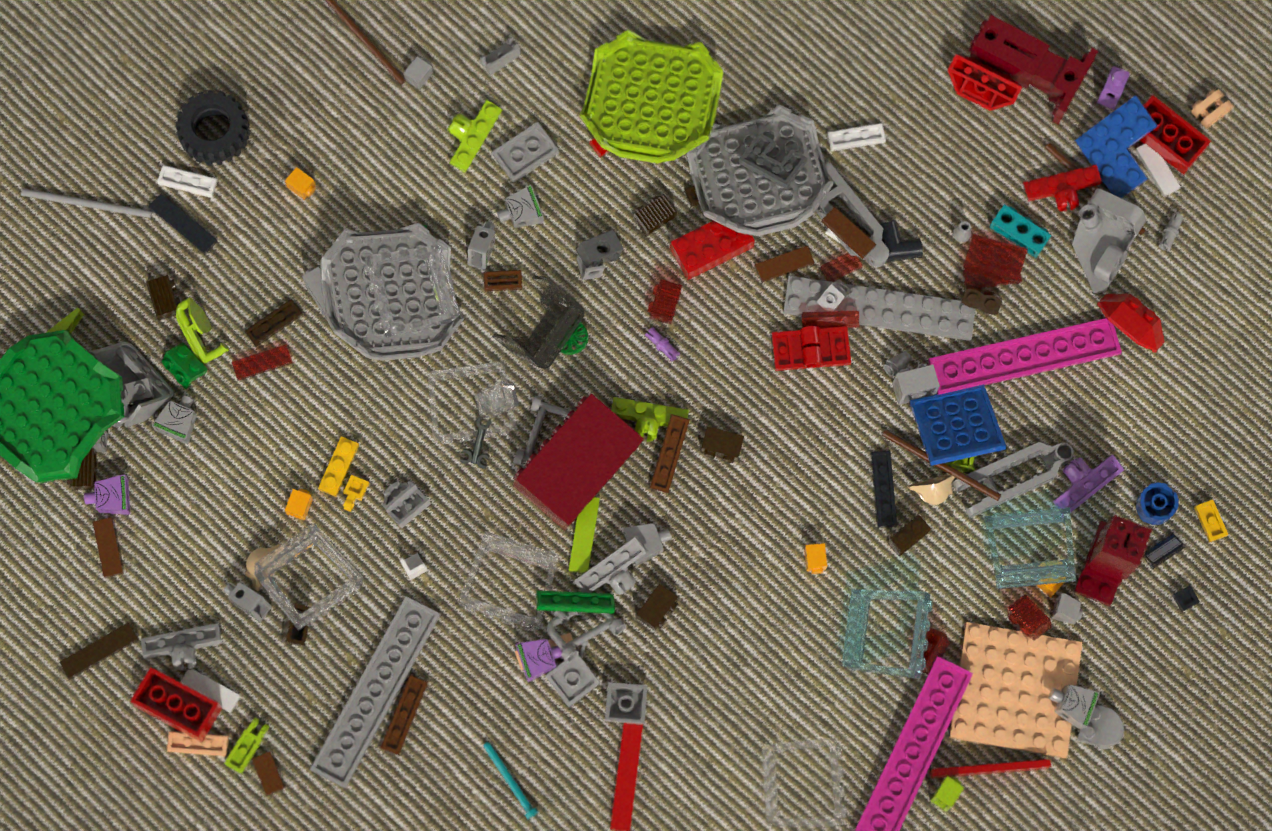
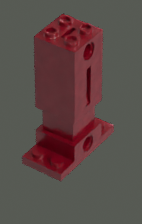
M990 15L988 20H983L978 34L974 36L968 50L971 52L969 57L1008 75L1025 89H1028L1031 85L1048 94L1047 100L1056 104L1052 115H1054L1052 122L1059 125L1091 68L1098 50L1091 48L1089 53H1084L1081 61L1072 56L1066 60L1049 51V44Z
M1114 515L1108 523L1100 521L1074 593L1110 607L1122 580H1126L1139 567L1153 529Z

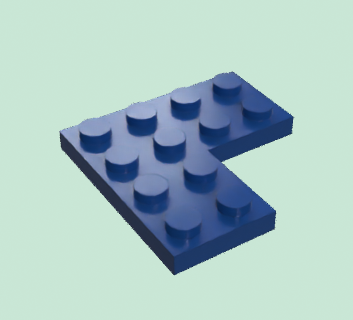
M1134 96L1077 138L1075 142L1091 165H1097L1100 178L1110 192L1119 198H1123L1149 179L1128 148L1158 127V125L1139 98Z

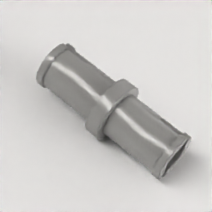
M1176 213L1171 215L1169 224L1163 231L1164 236L1159 244L1160 249L1165 251L1167 247V251L1171 250L1173 241L1179 234L1178 229L1183 220L1182 215L1178 213L1177 215Z

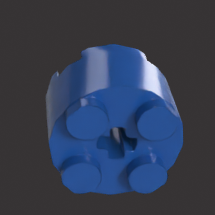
M1165 483L1150 484L1140 493L1136 501V510L1140 519L1152 525H1160L1167 522L1178 509L1179 500L1177 493Z

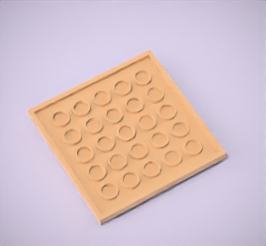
M966 622L959 667L972 672L973 675L952 718L949 738L1066 759L1072 724L1055 713L1057 702L1049 699V694L1053 688L1062 691L1064 686H1077L1083 642Z

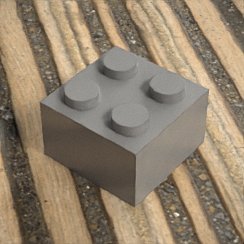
M921 364L916 367L917 369L909 370V368L898 371L892 383L898 405L910 403V400L936 395L940 385L934 365Z

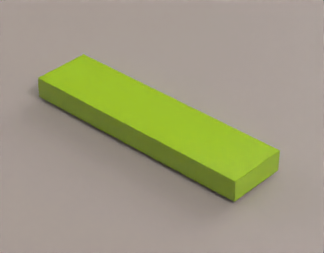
M594 497L577 516L569 564L570 572L585 573L589 570L600 498Z

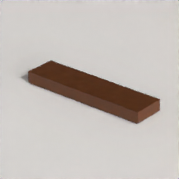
M671 414L651 481V489L669 493L690 419Z
M412 675L409 676L380 747L382 750L400 755L428 686V681Z

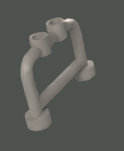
M535 395L531 410L538 412L526 450L517 449L513 463L520 466L522 462L527 463V460L533 453L546 411L564 417L570 411L542 402L543 398Z
M555 611V618L549 621L547 632L563 651L561 654L562 658L569 663L579 654L575 647L608 628L614 635H618L626 628V624L621 619L616 620L610 613H601L607 621L565 643L556 632L555 626L564 624L572 616L580 615L583 612Z

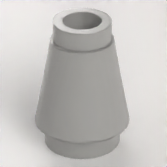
M963 221L954 228L953 237L957 241L966 242L971 238V225L969 222Z
M904 351L890 358L883 366L885 372L891 377L896 376L898 371L904 369L909 361L912 360V357L907 351Z

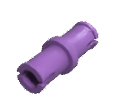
M654 327L648 330L649 333H646L645 336L671 362L676 360V355L679 356L680 352L669 343L667 338L660 335Z

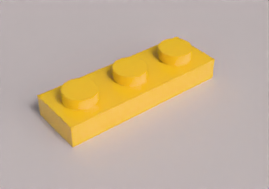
M341 436L318 490L337 497L358 450L359 443Z

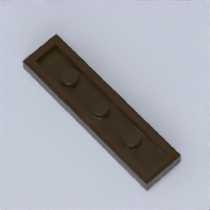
M128 622L61 660L59 663L70 680L139 639Z

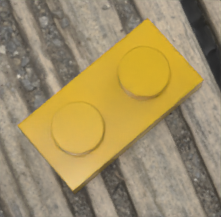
M1214 500L1194 507L1209 543L1229 535Z

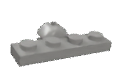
M146 378L123 384L121 399L124 403L125 417L115 423L113 427L123 426V423H126L131 416L130 405L132 403L154 398L151 379Z
M635 536L576 578L574 582L581 592L591 593L602 584L608 583L616 594H624L626 590L631 589L636 583V580L628 570V566L646 554L648 550L639 538Z
M219 623L141 639L144 659L171 655L172 665L178 671H185L184 662L187 663L188 670L196 665L195 651L197 649L222 644Z

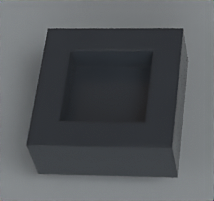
M1191 586L1172 595L1181 612L1200 603Z

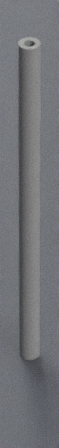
M24 188L21 190V196L147 218L152 216V211Z

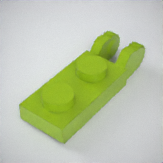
M256 717L250 723L247 730H244L224 763L241 775L270 727L268 724H265L257 736L252 734L259 723V719Z

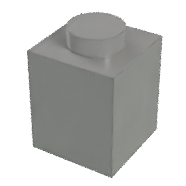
M417 56L404 72L406 81L420 90L433 74L432 64L427 59H421Z

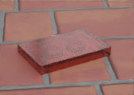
M973 234L963 268L1018 283L1028 249Z

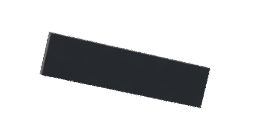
M160 194L148 206L153 213L204 255L218 242L215 237L164 195Z
M891 451L871 452L877 528L897 527Z

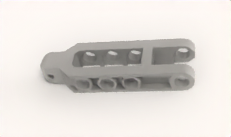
M825 160L828 174L833 180V186L816 209V213L823 219L833 209L828 201L836 196L842 199L849 208L848 211L854 214L860 222V226L864 227L871 237L869 238L877 244L864 259L873 267L883 266L888 259L889 250L882 242V226L833 165ZM836 236V238L839 240V242L843 245V247L851 256L860 257L839 237Z
M1038 442L967 474L978 482L984 481L987 487L998 492L991 477L1035 457L1042 458L1047 467L1046 473L1039 476L1034 475L1032 479L1022 484L1019 482L1013 488L1004 492L1003 490L999 491L998 493L1001 494L999 501L988 496L978 504L970 508L966 507L965 510L969 518L1053 481L1057 476L1059 467L1067 464L1074 455L1072 446L1064 442L1054 446ZM959 479L952 482L956 492L971 487Z

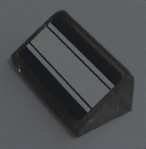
M1172 533L1145 551L1143 558L1150 568L1154 570L1184 550L1186 546Z

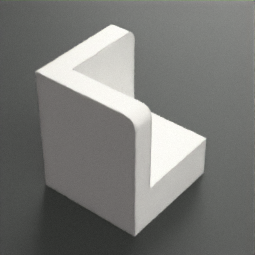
M418 553L405 560L403 558L400 559V563L410 580L427 571Z

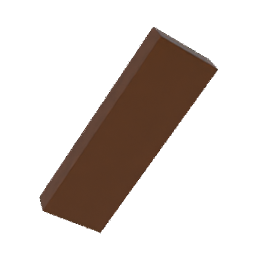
M835 207L821 221L862 259L877 245Z
M804 246L755 264V269L761 283L813 265L814 260L808 246Z
M109 517L92 521L104 578L124 574L113 518Z

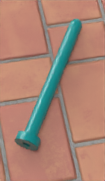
M486 742L483 744L484 749L526 811L525 817L527 820L539 813L538 809H533L491 743Z

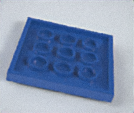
M984 384L910 400V407L931 466L1006 450V444Z

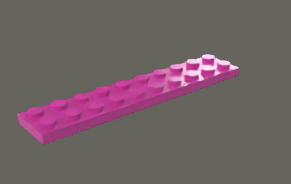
M1105 318L929 358L928 363L929 365H934L940 385L937 394L940 395L1121 355L1122 351L1114 325Z
M936 657L855 831H900L973 675L972 672L943 658Z

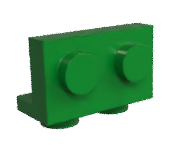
M184 342L168 350L162 360L165 369L185 389L190 387L192 381L205 375L208 370Z

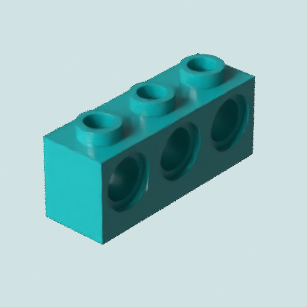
M1005 204L989 227L1034 258L1039 256L1052 236L1047 229L1038 227L1030 218L1021 216L1015 208ZM1007 217L1010 222L1006 223L1001 218ZM1022 227L1026 232L1020 233L1017 228ZM1033 238H1039L1041 243H1035Z

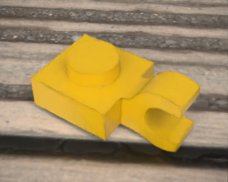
M353 475L350 476L343 491L345 495H348L343 505L344 510L351 512L356 499L362 501L369 486L368 481Z

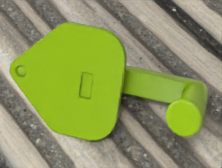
M191 297L178 304L176 320L194 355L203 364L214 360L230 350L225 343L221 342L218 348L207 353L196 332L197 330L200 334H204L212 329L204 310ZM187 308L189 311V316L193 322L192 325L184 311Z

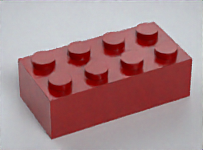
M1152 95L1144 104V107L1158 127L1141 138L1140 141L1149 146L1184 175L1208 148L1211 140Z
M711 221L671 241L670 250L688 281L754 248L755 240L752 235L736 232L716 221Z
M150 667L130 700L134 707L201 743L222 710L218 702Z

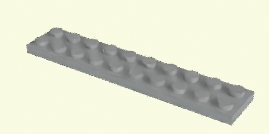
M794 276L788 277L783 314L967 341L972 339L975 308L967 307L962 301L845 284L852 290V293L843 299L833 313L829 314L817 301L833 282Z
M407 596L404 598L310 769L311 771L346 789L441 616L439 613Z

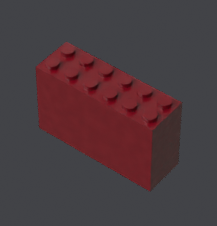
M592 393L588 397L584 396L578 402L577 410H571L563 421L565 424L563 426L559 424L551 434L552 438L550 440L547 438L540 445L539 453L536 454L534 452L525 464L527 467L525 469L521 467L513 477L515 481L512 486L564 531L644 440L643 437Z

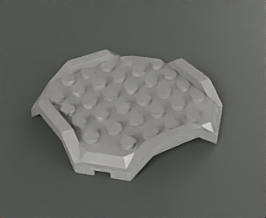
M781 105L775 107L762 118L728 126L714 124L709 140L686 153L691 177L703 215L739 233L761 236L794 228L813 215L833 186V180L828 174L819 146L814 120L803 115H795L790 109ZM760 133L776 141V146L768 155L769 157L782 162L791 149L807 157V163L787 189L739 164L741 156Z
M419 223L397 230L357 232L345 228L320 260V285L327 321L334 334L366 358L385 361L416 358L441 351L465 319L457 306L450 272L451 247L441 239L437 240L429 234L430 231Z

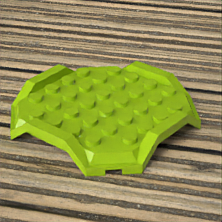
M626 30L618 35L614 41L609 44L606 42L595 49L592 74L585 103L579 114L580 119L602 148L619 157L651 163L676 160L709 140L720 99L723 69L716 60L712 59L702 42L680 46L646 40L634 32Z

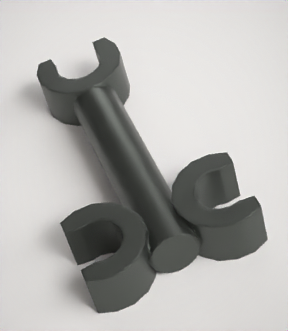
M479 416L476 421L479 428L473 452L468 448H464L462 452L467 453L469 458H461L460 462L464 464L470 462L485 469L488 465L483 464L481 459H489L490 455L487 453L480 455L486 429L490 427L492 420L488 419L487 425H483L481 423L482 416Z

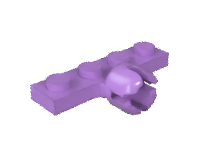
M1114 455L1107 457L1094 469L1089 468L1082 458H1076L1063 469V472L1071 481L1070 488L1052 502L1065 517L1124 471Z

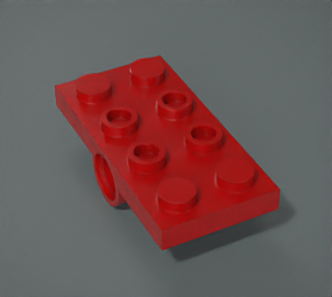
M808 326L796 331L772 332L771 334L775 371L851 365L848 327L819 329L817 326Z

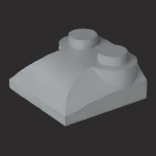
M608 682L605 721L644 724L648 685Z

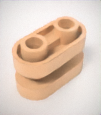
M1220 89L1217 91L1211 90L1205 96L1206 99L1203 101L1198 100L1192 105L1193 110L1191 113L1196 118L1202 115L1204 119L1201 124L1205 129L1220 120L1234 107L1229 100L1223 103L1221 99L1224 97V94ZM1214 105L1218 107L1212 113L1207 111Z

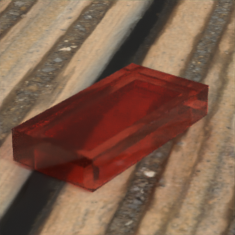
M846 253L822 265L820 269L827 281L834 282L862 268L863 265L858 256H851L849 253Z

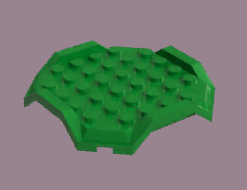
M68 330L28 335L11 346L0 359V456L16 470L39 484L55 480L76 479L82 460L102 434L125 417L124 403L121 399V391H123L122 376L98 360L76 341Z

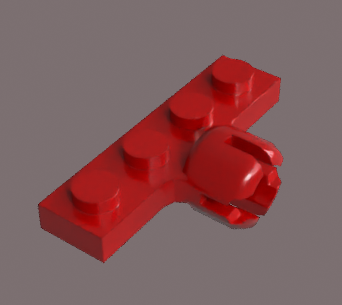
M1097 165L1026 181L1023 182L1028 202L1046 197H1054L1058 210L1067 212V202L1069 203L1070 210H1074L1079 206L1077 191L1100 185L1101 178Z

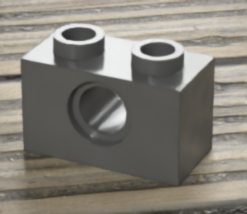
M614 230L581 242L577 252L585 267L591 268L602 266L607 261H616L620 258L624 248Z

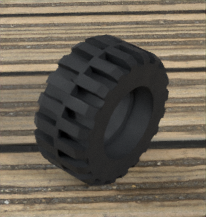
M208 90L207 94H204L203 91L199 92V96L188 98V104L183 103L181 106L182 112L179 111L176 116L178 121L175 122L178 139L190 158H195L196 162L202 163L205 161L206 165L211 166L213 162H216L217 165H223L222 161L227 160L229 163L233 160L232 157L234 155L238 157L241 154V148H246V140L250 137V125L241 103L235 100V97L232 95L226 96L223 91H219L218 94L214 90ZM219 115L230 121L228 132L220 139L207 141L196 135L198 124L208 116Z

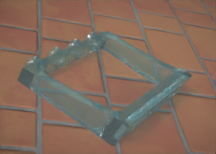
M1055 506L1051 510L1036 508L1031 512L1016 510L1012 514L996 512L992 516H984L997 589L1076 581L1070 508ZM1059 522L1065 524L1067 559L1000 565L994 529Z
M852 589L842 666L856 671L920 679L921 670L925 668L923 652L928 647L925 636L926 631L930 629V622L928 620V612L932 610L930 594L925 591ZM872 600H917L909 668L901 669L863 663L869 607Z

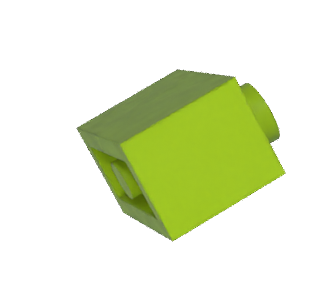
M947 776L941 782L930 801L947 812L953 807L963 791L962 782L953 776L951 778Z

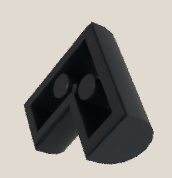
M890 221L880 224L883 228L882 242L889 250L886 263L922 258L923 247L920 238L901 241L897 222Z

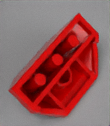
M957 53L948 69L957 95L989 111L1014 104L1023 86L1008 75L976 59Z
M1106 294L1097 303L1107 320L1136 344L1156 353L1165 343L1160 318L1132 294Z

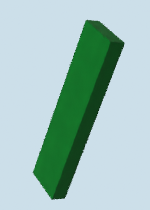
M537 590L536 608L542 611L614 614V594Z

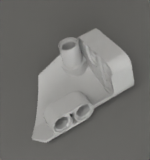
M1097 188L1088 204L1079 211L1080 221L1072 242L1094 294L1107 291L1125 262L1129 247L1146 222L1144 211L1140 207ZM1089 214L1093 215L1091 218H1085Z

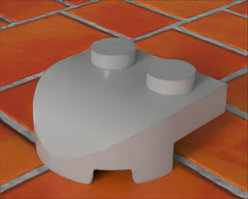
M398 481L390 485L384 492L385 497L382 503L389 516L401 529L431 504L429 499L410 481L408 483H400Z
M1095 705L1088 727L1080 729L1077 740L1097 746L1099 749H1109V747L1116 743L1118 744L1123 738L1124 725L1115 711L1104 706Z

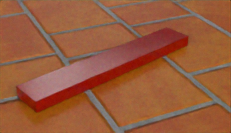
M623 724L610 830L630 831L643 724Z
M1041 759L934 768L930 771V778L1049 769L1051 767V760Z

